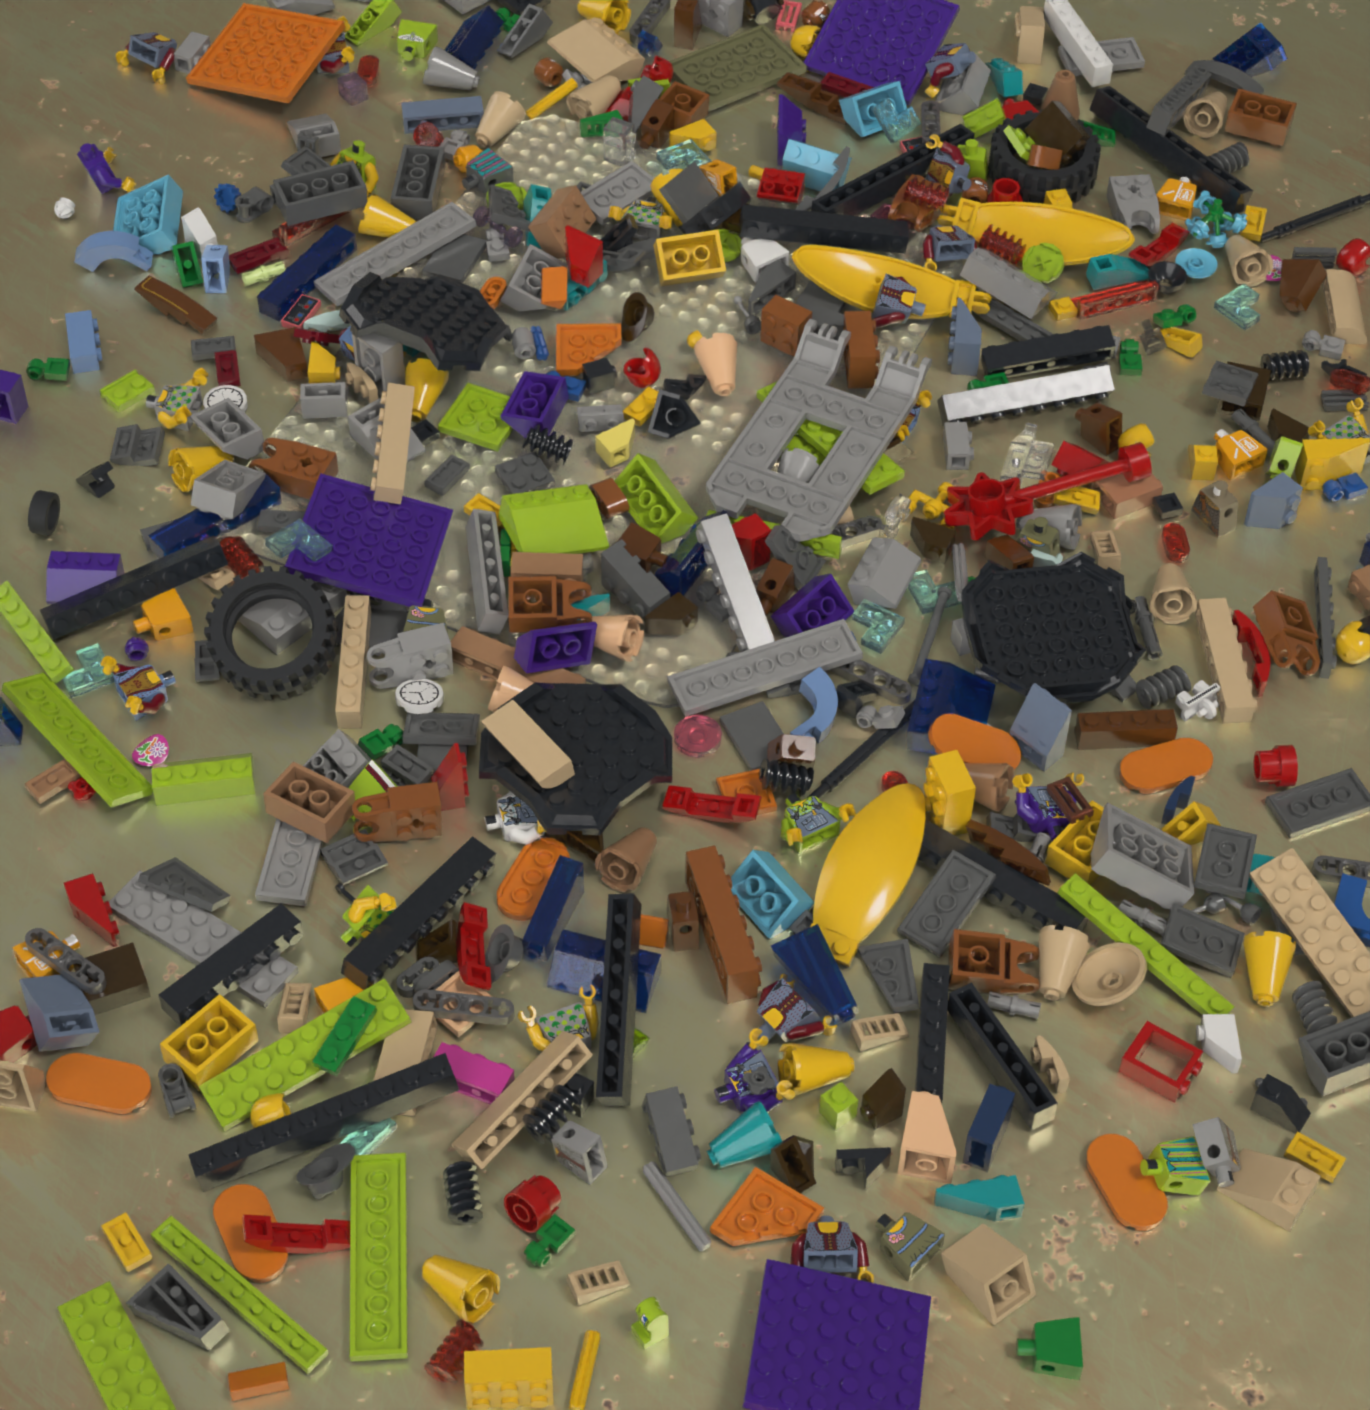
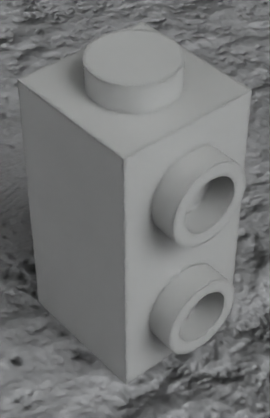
M191 32L173 54L175 57V70L189 74L211 46L209 36Z
M945 422L943 444L946 470H969V463L974 460V448L970 447L972 444V432L968 431L967 422Z

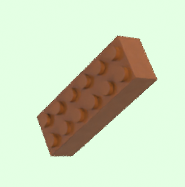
M714 845L686 852L685 883L688 891L694 893L698 920L726 1002L731 1004L757 998L758 987L761 986L759 972H762L760 958L754 956L753 951L755 948L752 936H747L746 919L744 915L740 916L739 914L740 904L737 895L732 894L731 877L729 874L725 875L724 857L722 854L718 855Z

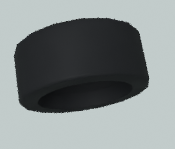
M39 490L33 495L28 512V527L32 533L49 536L55 531L60 515V499L57 493Z

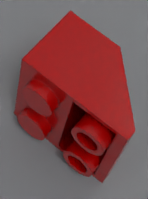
M764 167L757 191V198L759 200L799 205L804 194L805 173Z
M754 513L732 524L748 570L751 571L770 562V548L765 543V540L771 529Z

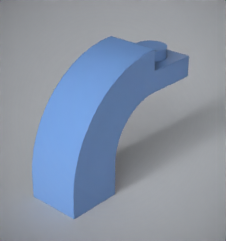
M104 231L95 233L80 243L76 248L74 263L93 272L105 260L123 259L148 271L152 266L153 252L139 245V237L121 231Z
M818 667L801 680L799 689L802 695L811 703L814 714L790 732V735L815 737L818 744L831 731L838 706L836 688L830 677L821 667Z

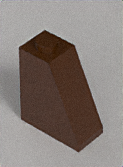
M678 0L674 8V47L693 50L702 27L698 0Z
M1283 259L1281 264L1280 298L1287 311L1306 312L1327 276L1319 259Z
M297 327L254 335L256 353L287 382L308 378L307 361L300 338L293 337L294 330Z
M1008 534L986 541L984 556L987 561L990 559L1008 569L1033 567V554Z

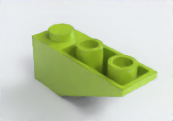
M372 0L345 34V38L359 46L391 27L402 11L394 0Z

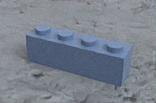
M481 96L401 103L405 134L478 128L484 113Z

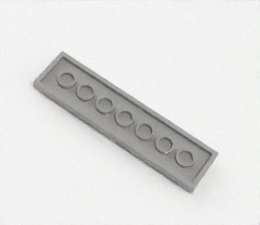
M450 202L314 280L315 287L338 307L344 303L352 286L369 272L380 275L382 280L385 277H390L476 227L475 219L455 203Z
M842 619L667 676V681L684 716L687 717L802 679L818 667L827 671L863 659V652L845 620Z
M141 870L109 901L113 914L195 965H199L242 933L203 908L138 882L140 873H142ZM279 956L277 959L264 965L256 975L250 976L243 981L236 990L266 1008L284 989L285 983H289L296 976L298 967Z

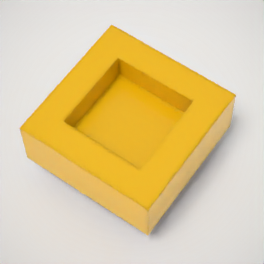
M1069 296L1049 301V309L1057 321L1077 316L1078 310Z

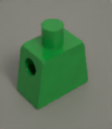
M1080 1317L1035 1323L1032 1339L1017 1338V1356H1033V1369L1036 1373L1080 1380L1083 1370Z

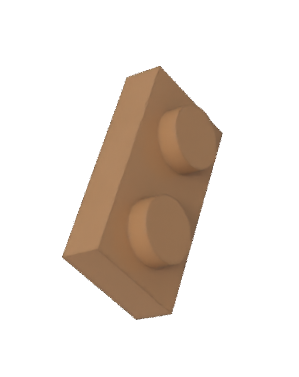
M63 759L24 784L26 790L41 804L67 788L70 782L80 779L81 775L66 759Z

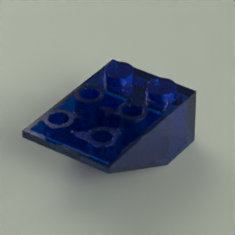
M1260 22L1212 59L1233 66L1253 77L1272 71L1288 58L1283 45Z

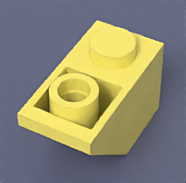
M632 418L595 436L596 453L610 468L629 459L635 439V420Z

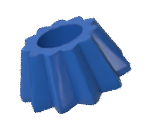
M227 183L218 184V188H215L216 194L214 195V198L217 200L216 205L220 206L221 211L225 210L226 213L237 208L235 199L241 196L239 188Z

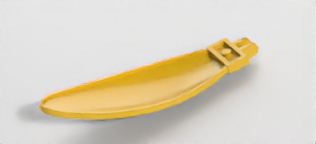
M960 198L958 207L946 204L941 206L940 211L945 215H940L937 218L938 224L942 226L960 227L975 238L976 244L984 249L1021 263L1027 250L1034 245H1040V243L1053 244L1059 248L1064 257V265L1067 266L1089 263L1091 257L1120 254L1127 250L1135 241L1130 229L1122 223L1077 209L1041 203H980Z
M804 245L792 253V260L796 267L808 279L836 298L871 313L874 311L878 293L874 292L872 285L876 283L875 279L877 276H882L884 279L886 273L893 277H903L911 286L917 289L914 301L926 304L922 317L911 313L908 319H927L948 315L951 318L952 306L957 307L958 298L963 300L971 314L972 311L976 314H988L990 310L988 303L992 300L991 295L986 292L976 291L977 286L965 280H954L910 262L864 251L821 245Z
M910 783L900 784L877 796L854 816L833 844L818 880L814 900L813 923L802 943V949L813 953L807 970L814 972L821 956L827 958L826 964L822 969V976L826 978L831 974L836 962L850 967L860 943L883 921L903 893L916 866L925 830V797L917 785Z

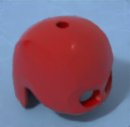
M655 56L653 64L644 67L640 78L644 75L652 81L668 79L671 82L673 66L668 60Z
M1355 238L1348 242L1336 257V265L1339 270L1348 271L1355 278L1366 272L1370 265L1366 264V260L1370 257V246L1360 238Z
M647 347L643 348L646 355L645 358H632L625 363L623 372L628 380L638 388L650 387L658 380L661 374V365L658 357Z

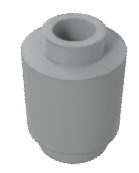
M526 327L516 328L511 338L514 353L520 359L531 358L536 353L533 334Z

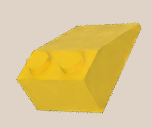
M1370 438L1303 439V446L1295 467L1297 483L1303 487L1302 490H1322L1324 483L1328 480L1337 481V478L1353 473H1361L1370 445Z

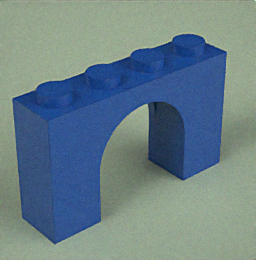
M1342 873L1334 905L1364 946L1370 947V919L1362 908L1367 880Z

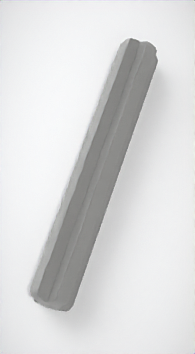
M959 543L952 546L957 600L962 602L961 594L964 587L968 584L964 544Z
M653 1161L643 1167L644 1175L699 1251L708 1249L711 1246V1239L658 1165Z

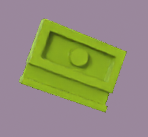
M997 98L964 115L962 118L965 127L975 133V139L996 128L999 124L1002 125L1006 116L1001 102Z
M136 369L100 389L101 397H104L119 413L148 395L155 393L154 385L144 376L139 375Z

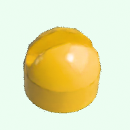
M696 330L688 335L687 344L689 347L694 349L696 342L702 338L701 333Z

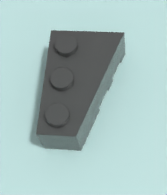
M621 539L601 553V583L607 591H611L623 604H627L638 616L645 619L647 614L670 598V592L651 571L649 573L644 571L638 564L641 560L637 555L632 557L624 548L626 543Z
M677 1086L647 1093L642 1103L643 1113H648L650 1121L648 1128L650 1134L654 1136L655 1150L663 1174L666 1177L696 1170L699 1165L698 1161H701V1154L698 1145L693 1146L691 1135H694V1129L691 1119L686 1120L684 1109H687V1103L684 1093L679 1094Z
M169 1263L126 1302V1305L134 1315L206 1350L213 1348L230 1332L223 1319Z

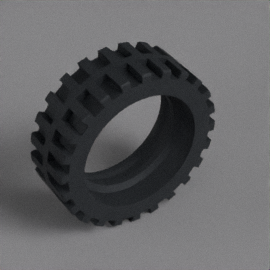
M1032 110L1026 111L1024 115L1017 113L1013 115V119L1006 118L1003 120V126L999 124L996 127L991 140L988 174L989 178H993L992 184H994L996 179L1010 178L1016 182L1018 181L1022 202L1044 204L1046 191L1066 188L1071 201L1073 200L1075 203L1081 200V195L1087 196L1097 178L1101 145L1098 143L1099 138L1096 134L1092 135L1093 129L1090 126L1084 127V122L1080 119L1077 120L1090 138L1086 141L1087 145L1072 156L1075 164L1062 169L1044 170L1030 167L1018 161L1013 156L1017 151L1003 131L1010 125L1014 129L1020 128L1028 137L1029 135L1024 129L1043 110H1039L1036 113H1033Z
M264 566V572L256 573L255 569L248 570L249 576L242 579L237 575L233 578L235 583L228 588L224 585L220 589L223 595L220 599L214 597L211 602L214 611L213 613L207 612L206 615L209 627H204V634L208 640L206 643L207 649L214 663L228 683L231 682L239 692H242L243 689L246 690L250 697L257 698L258 694H262L265 700H273V695H280L281 699H287L290 692L296 691L298 695L304 693L302 687L309 683L313 687L318 683L316 677L320 673L326 675L329 671L327 662L328 660L334 662L336 657L334 646L338 647L339 638L336 634L339 631L338 624L325 593L322 589H318L316 582L311 578L305 580L303 573L297 570L292 575L287 567L280 566L279 571H273L271 566ZM269 599H288L299 603L310 616L312 637L305 650L297 658L285 665L267 669L249 666L241 660L234 649L232 633L239 618L249 608Z

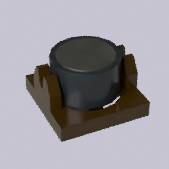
M743 0V19L746 18L749 21L754 19L757 24H766L780 13V10L783 9L784 1Z

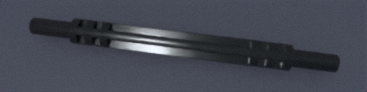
M1370 194L1358 195L1275 226L1273 230L1262 234L1260 243L1273 238H1282L1283 236L1364 207L1366 203L1370 202Z
M916 698L904 709L905 715L897 728L878 729L821 781V785L807 798L816 796L820 799L827 792H832L909 722V717L923 706V702Z

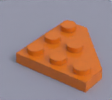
M621 323L556 324V372L560 376H578L582 373V364L602 359L621 345Z
M755 1167L710 1226V1233L731 1246L797 1236L807 1232L810 1222H818L819 1218L824 1214L825 1208Z

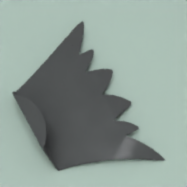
M351 591L348 596H368V595H364V594H360V593ZM382 600V603L379 605L370 603V648L395 639L398 633L403 632L408 616L405 605ZM344 608L335 617L339 629L336 632L339 638V645L342 642Z

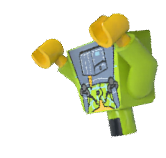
M791 794L785 800L788 807L785 809L784 818L781 821L780 837L788 842L789 846L794 844L797 852L800 854L839 836L840 821L843 820L845 823L849 821V816L856 815L852 803H846L840 807H835L826 802H821L816 796L801 800L797 794Z

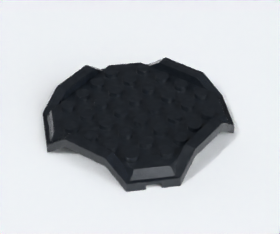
M369 272L352 286L339 313L340 318L345 324H351L350 331L356 338L376 333L427 354L437 370H453L455 365L464 366L463 369L465 371H480L491 348L502 338L511 342L512 338L510 327L489 306L479 289L440 274L427 279L385 277L382 280L380 275Z
M1079 552L1054 566L1008 569L989 559L981 568L979 575L964 587L961 594L964 629L973 663L981 671L1026 697L1034 683L1046 689L1062 703L1093 701L1118 688L1142 660L1147 651L1145 647L1137 642L1127 610L1124 575L1110 567L1107 569L1095 564L1096 559L1083 552Z
M535 682L498 708L500 709L511 700H514L571 759L575 775L554 788L547 789L541 787L486 728L481 732L479 779H496L531 808L547 834L566 835V831H582V835H602L618 810L654 783H672L671 734L656 710L622 684Z

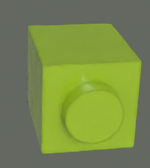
M842 1082L820 1096L819 1113L835 1130H838L857 1117L858 1099Z

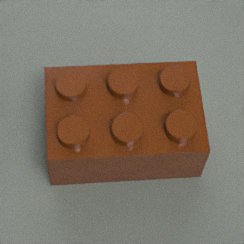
M1238 88L1228 112L1225 132L1283 146L1293 122L1297 103Z
M844 311L843 330L851 332L850 340L843 352L848 389L873 388L874 381L879 373L876 363H880V350H876L878 347V336L874 335L876 332L875 319H871L870 311Z

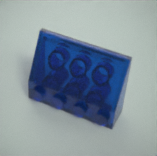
M925 659L907 730V750L937 754L935 752L936 749L929 742L928 732L931 724L944 714H956L987 725L996 685L950 662Z

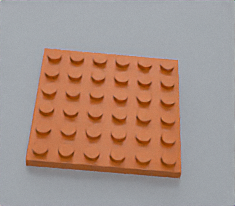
M243 3L187 75V83L290 103L345 29L344 21Z

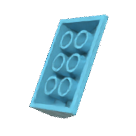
M168 174L118 197L113 231L126 232L139 237L138 244L152 251L153 255L171 251L170 247L177 245L183 190Z

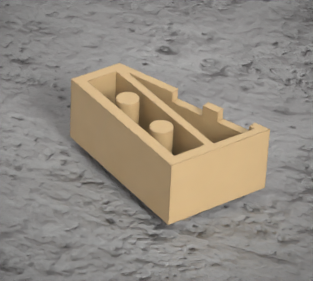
M1020 6L1019 12L1015 13V37H1018L1017 63L1041 64L1045 30L1043 7Z

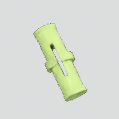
M282 261L267 266L261 265L258 269L242 273V280L246 287L261 281L268 282L273 277L286 274V269Z

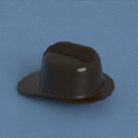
M640 292L631 294L623 306L621 337L626 342L636 340L643 331L648 329L654 320V308L647 302L645 295Z

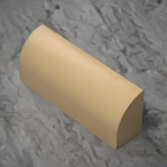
M1326 269L1327 276L1323 281L1322 287L1331 337L1343 339L1345 344H1367L1355 277L1345 270Z
M511 700L481 721L485 728L541 787L547 789L554 788L575 775L571 759L514 700Z
M405 1009L412 1023L385 1038L374 1081L430 1059L438 1028L434 1012ZM417 1107L398 1115L415 1116Z

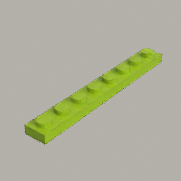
M1076 873L1060 887L1058 894L1116 943H1128L1137 947L1146 959L1147 969L1201 1015L1230 1014L1235 1006Z
M173 1216L167 1218L151 1233L153 1241L307 1374L329 1355L328 1349Z

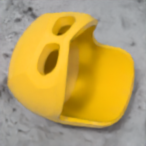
M814 25L798 27L791 37L793 53L798 57L806 58L818 36L815 31H820L821 28Z
M1140 423L1130 427L1120 435L1118 448L1141 442L1147 449L1154 444V438L1147 425Z
M1361 621L1348 623L1340 630L1336 637V652L1348 664H1359L1370 657V635L1357 631L1362 626Z
M283 1093L263 1096L253 1103L250 1114L253 1129L282 1118L285 1114L286 1116L291 1114L288 1105L283 1101Z

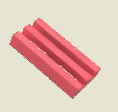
M783 0L784 5H782L783 9L780 10L776 29L779 30L780 27H783V30L787 31L788 28H791V32H794L801 13L802 3ZM790 6L786 20L783 22L786 7ZM794 7H797V8H796V11H795V14H794V17H793V20H792V23H790V19H791V16H792Z

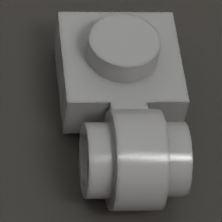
M460 129L453 130L450 138L446 137L439 146L444 147L445 158L453 160L456 150L461 146L469 144L470 135Z
M490 226L489 229H486V249L489 262L510 260L507 239H504L503 228Z
M1315 330L1306 332L1302 340V345L1307 351L1318 349L1320 350V356L1340 360L1345 340L1324 335L1322 340L1319 333Z
M871 705L863 706L856 715L857 724L862 728H868L874 725L875 729L897 728L905 715V711L902 706L887 705L881 707L878 712Z

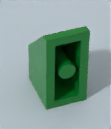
M193 241L171 246L175 268L182 287L204 283Z

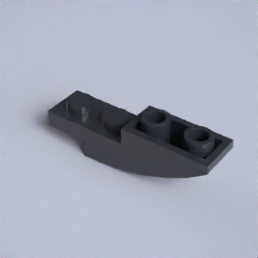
M739 181L710 202L689 221L681 224L679 228L684 235L711 231L740 209L742 204H746L751 197Z

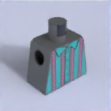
M488 147L467 163V177L462 179L465 189L469 190L477 187L483 193H487L490 185L502 182L514 183L513 166Z

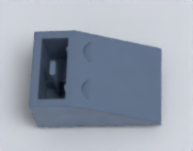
M958 298L957 307L952 306L951 319H955V321L950 323L949 335L954 336L949 338L948 350L953 351L948 353L947 365H952L951 374L977 376L982 329L963 300Z
M1036 683L1032 685L1010 729V735L1017 741L1021 755L1045 772L1064 755L1072 710Z
M62 975L20 979L39 1052L90 1045L98 1035L99 1028L93 1008L78 986Z

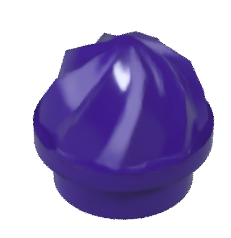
M132 637L127 641L125 653L130 660L141 661L147 657L149 646L144 639Z

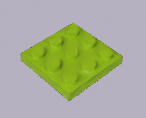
M467 383L438 424V430L441 433L498 452L513 431V428L501 419V414L510 396Z

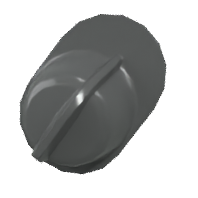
M507 924L499 925L494 930L485 953V966L490 967L491 984L497 981L504 971L514 969L523 956V939L515 936L513 930Z
M347 1143L329 1147L311 1163L299 1170L296 1175L297 1181L302 1185H306L316 1199L336 1191L343 1183V1169L353 1160L355 1148Z

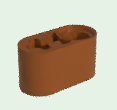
M1031 144L1027 165L1049 170L1059 169L1063 150Z
M611 477L589 486L599 506V510L606 519L629 511L627 498Z

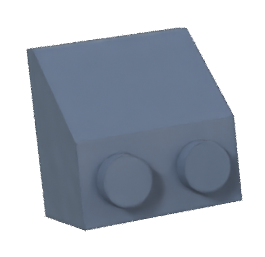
M1280 473L1251 493L1244 525L1247 527L1280 529L1286 524H1291L1297 517L1296 512L1301 502L1303 487L1285 473Z

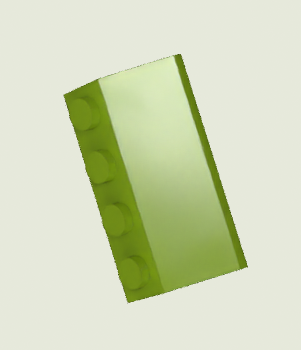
M637 453L614 480L627 498L629 504L628 512L636 523L661 539V544L684 535L698 519L697 515L658 463L652 458Z
M252 753L153 764L151 768L152 789L156 806L255 794Z

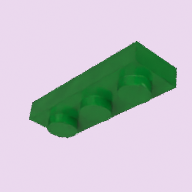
M353 996L313 1059V1065L337 1077L377 1013L376 1006Z

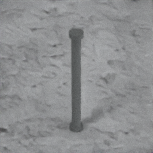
M940 587L938 589V600L913 673L908 677V682L912 685L919 686L922 683L923 678L921 676L947 599L951 598L952 591L947 587Z

